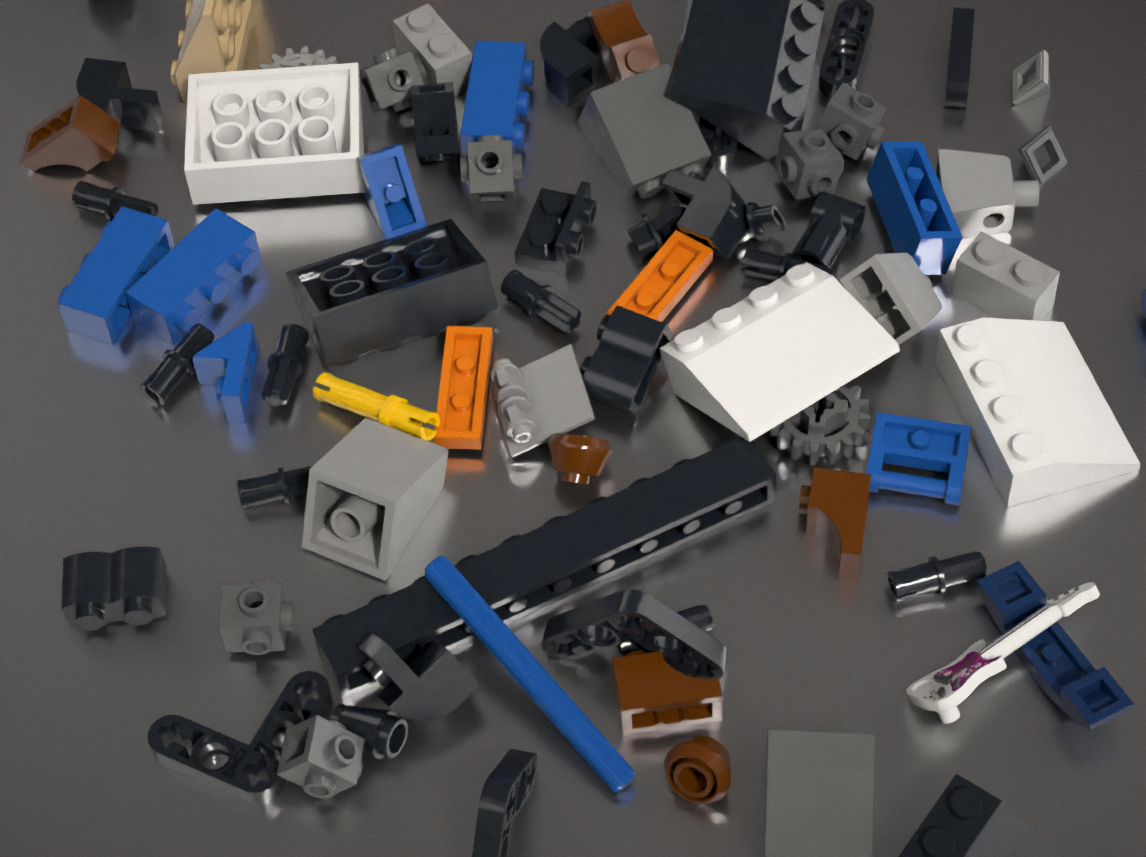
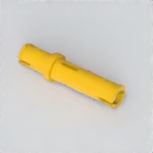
M328 372L320 374L315 381L330 387L329 391L313 387V396L320 402L329 403L426 441L433 439L437 433L435 430L422 426V423H429L439 427V415L436 412L413 406L408 403L407 399L396 395L386 396L335 377Z

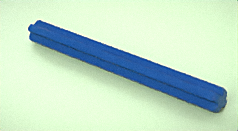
M442 555L430 562L425 568L427 580L610 789L616 793L625 789L634 780L635 770L449 559Z

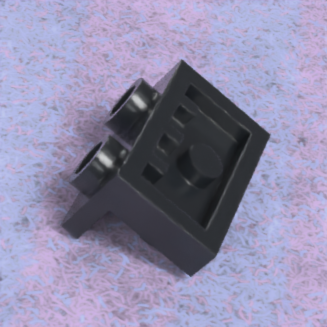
M581 181L576 195L541 188L514 252L515 264L566 275L572 258L578 259L582 252L585 225L591 226L596 215L597 201L591 199V185L589 182Z

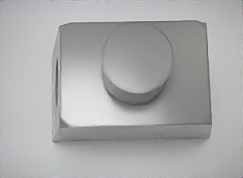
M938 149L936 175L963 236L962 239L974 238L981 231L988 235L1007 233L1012 229L1015 207H1038V180L1013 181L1011 160L1007 156Z
M908 253L876 254L839 279L845 289L894 338L898 345L925 329L942 309L941 301L932 289L930 279L921 272L912 256Z

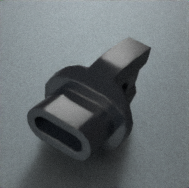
M748 202L746 205L748 224L739 243L752 237H756L761 242L768 240L769 233L784 231L785 220L775 205L759 207L754 202Z
M674 206L668 208L651 221L647 214L644 213L641 215L643 218L641 223L627 229L641 257L657 249L660 250L675 230L681 232L676 224L685 212V207Z

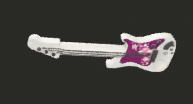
M1088 582L1076 586L1072 590L1065 591L1059 596H1055L1046 602L1047 605L988 645H986L983 639L975 642L947 666L911 684L906 689L911 703L925 710L937 712L943 724L956 721L961 716L957 705L964 701L984 680L1003 671L1007 667L1004 658L1062 617L1069 616L1084 604L1097 599L1100 593L1096 584Z

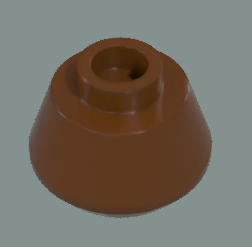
M556 433L548 441L553 470L562 471L561 481L589 485L590 475L599 477L612 454L608 441L600 438Z
M696 736L670 749L664 760V773L671 788L683 799L694 803H713L722 799L730 788L731 759L727 749L717 740L707 736Z

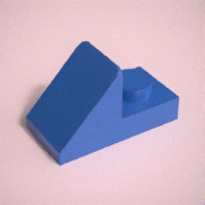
M397 143L357 157L368 190L367 193H364V196L384 239L386 240L426 227L427 224L402 145Z
M244 322L197 352L192 359L199 383L216 385V401L218 404H223L228 423H246L260 351L254 324L250 322Z

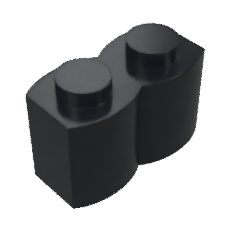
M618 305L611 315L606 314L601 320L597 331V340H600L599 346L593 356H587L580 367L588 397L636 416L648 395L654 374L663 361L659 348L671 341L673 332L668 325Z
M148 546L130 547L113 553L83 552L63 558L61 609L69 625L83 630H97L117 620L125 621L132 625H144L153 619L165 616L166 563L160 548Z

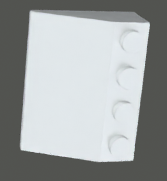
M358 62L188 74L184 172L193 205L365 193V181L357 157L364 155Z
M807 262L792 267L787 271L786 275L767 286L756 288L745 299L731 307L717 311L709 320L693 329L679 333L673 341L659 348L673 393L749 442L900 351L899 345L894 338L834 276Z
M983 317L940 329L935 363L966 426H971L970 434L1007 508L1140 469L1141 464L1064 322Z

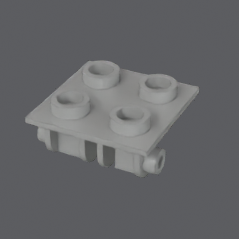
M571 344L521 368L511 363L509 359H500L493 364V370L491 371L493 381L490 382V386L512 458L549 441L556 433H567L595 419Z

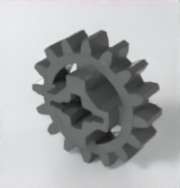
M845 384L770 429V436H777V447L779 450L791 446V458L794 460L800 458L802 454L809 455L810 465H815L820 456H825L830 465L835 464L836 453L840 452L843 456L850 458L853 452V445L861 447L864 445L865 432H869L871 415L868 414L869 400L860 399L861 387L859 385L846 388ZM822 412V415L820 416V422L817 423L816 420L818 419V413Z

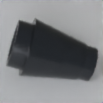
M339 704L333 710L330 720L342 723L346 730L364 738L363 750L377 759L385 757L395 758L403 749L407 739L408 724L405 719L399 718V714L393 710Z

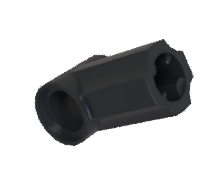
M821 192L812 208L809 225L792 252L794 259L831 268L846 241L852 243L856 239L865 218L866 207L829 192Z

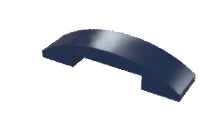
M1020 561L977 580V588L1002 634L1046 605L1047 595ZM1058 622L1014 651L1046 694L1068 716L1089 731L1133 710L1134 703L1107 669L1102 667L1096 670Z

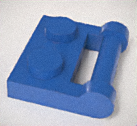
M877 412L866 474H871L870 492L878 493L879 489L935 497L945 499V504L959 506L971 426ZM883 463L945 472L949 473V479L947 481L883 471L882 467Z

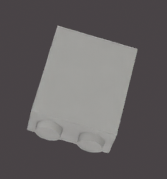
M363 419L309 469L302 548L386 581L444 487L449 449L371 419Z

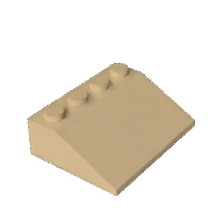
M254 0L187 1L185 9L187 25L185 30H180L178 37L180 54L178 60H173L171 65V81L173 85H178L182 102L187 103L188 74L239 71Z

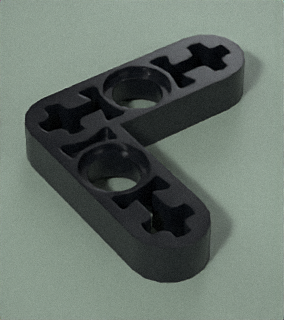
M630 589L615 592L549 618L546 622L541 642L542 649L547 654L563 660H575L633 640L650 652L662 651L663 658L669 665L687 676L700 679L722 678L728 654L727 647L653 596L642 591Z
M305 671L293 676L286 684L249 745L178 715H166L157 719L148 731V743L156 761L162 765L246 802L257 805L266 804L274 800L281 793L288 781L277 775L282 747L271 743L272 735L280 728L292 727L315 715L325 719L333 704L330 686L326 678L318 672ZM312 690H316L318 699L309 698L302 707L299 695H309ZM300 710L302 711L303 719L298 716ZM177 733L180 734L182 743L185 746L172 742L165 748L162 741L165 737L173 739ZM186 747L192 749L190 757ZM220 749L229 753L228 761L218 769H208L202 765L203 757L212 750ZM264 753L271 758L268 765ZM266 768L269 780L267 782L259 780L255 786H252L249 778L250 775L260 776Z
M511 748L486 779L479 802L472 857H507L512 821L528 800L534 784L537 769L536 753Z

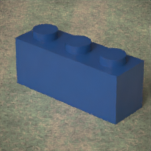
M475 42L460 131L462 156H468V142H478L477 139L485 135H499L504 140H511L514 154H516L517 148H524L525 123L520 122L521 117H528L530 109V93L525 91L526 85L533 86L534 60H527L526 43Z
M881 142L866 181L895 253H908L911 255L921 272L925 275H946L963 236L922 142Z
M123 206L120 208L114 219L109 221L103 228L101 238L92 252L84 256L80 270L70 285L65 286L59 295L57 305L66 331L114 346L132 318L125 292L175 247L168 220Z
M215 208L125 292L134 321L173 345L184 333L189 332L207 311L215 304L223 301L229 290L244 276L251 274L255 270L258 263L262 260L255 231Z

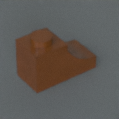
M630 0L596 9L587 14L611 84L661 65L651 34L648 35L642 28Z
M79 95L27 132L20 163L33 172L50 165H72L80 167L87 172L102 161H109L116 153L120 122Z
M814 467L811 486L802 485L798 514L807 515L806 534L817 535L833 550L838 561L839 579L858 581L871 474Z
M638 650L629 652L622 657L612 658L613 681L623 735L722 721L723 696L719 678L700 679L682 674L667 664L663 658L662 651L649 653Z

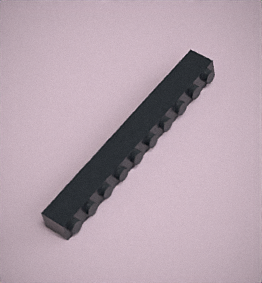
M743 437L735 440H726L716 445L713 450L693 459H683L674 464L671 469L651 478L638 479L622 491L608 497H598L588 503L586 507L566 516L553 517L535 530L523 535L511 536L497 547L479 555L466 556L454 566L507 625L774 503L777 475L753 440L749 442ZM425 575L415 580L410 586L390 595H379L373 598L367 605L345 615L332 616L322 625L312 629L319 656L342 700L378 684L363 667L369 659L358 648L372 633L386 642L407 666L433 640L450 651L478 638L427 580Z

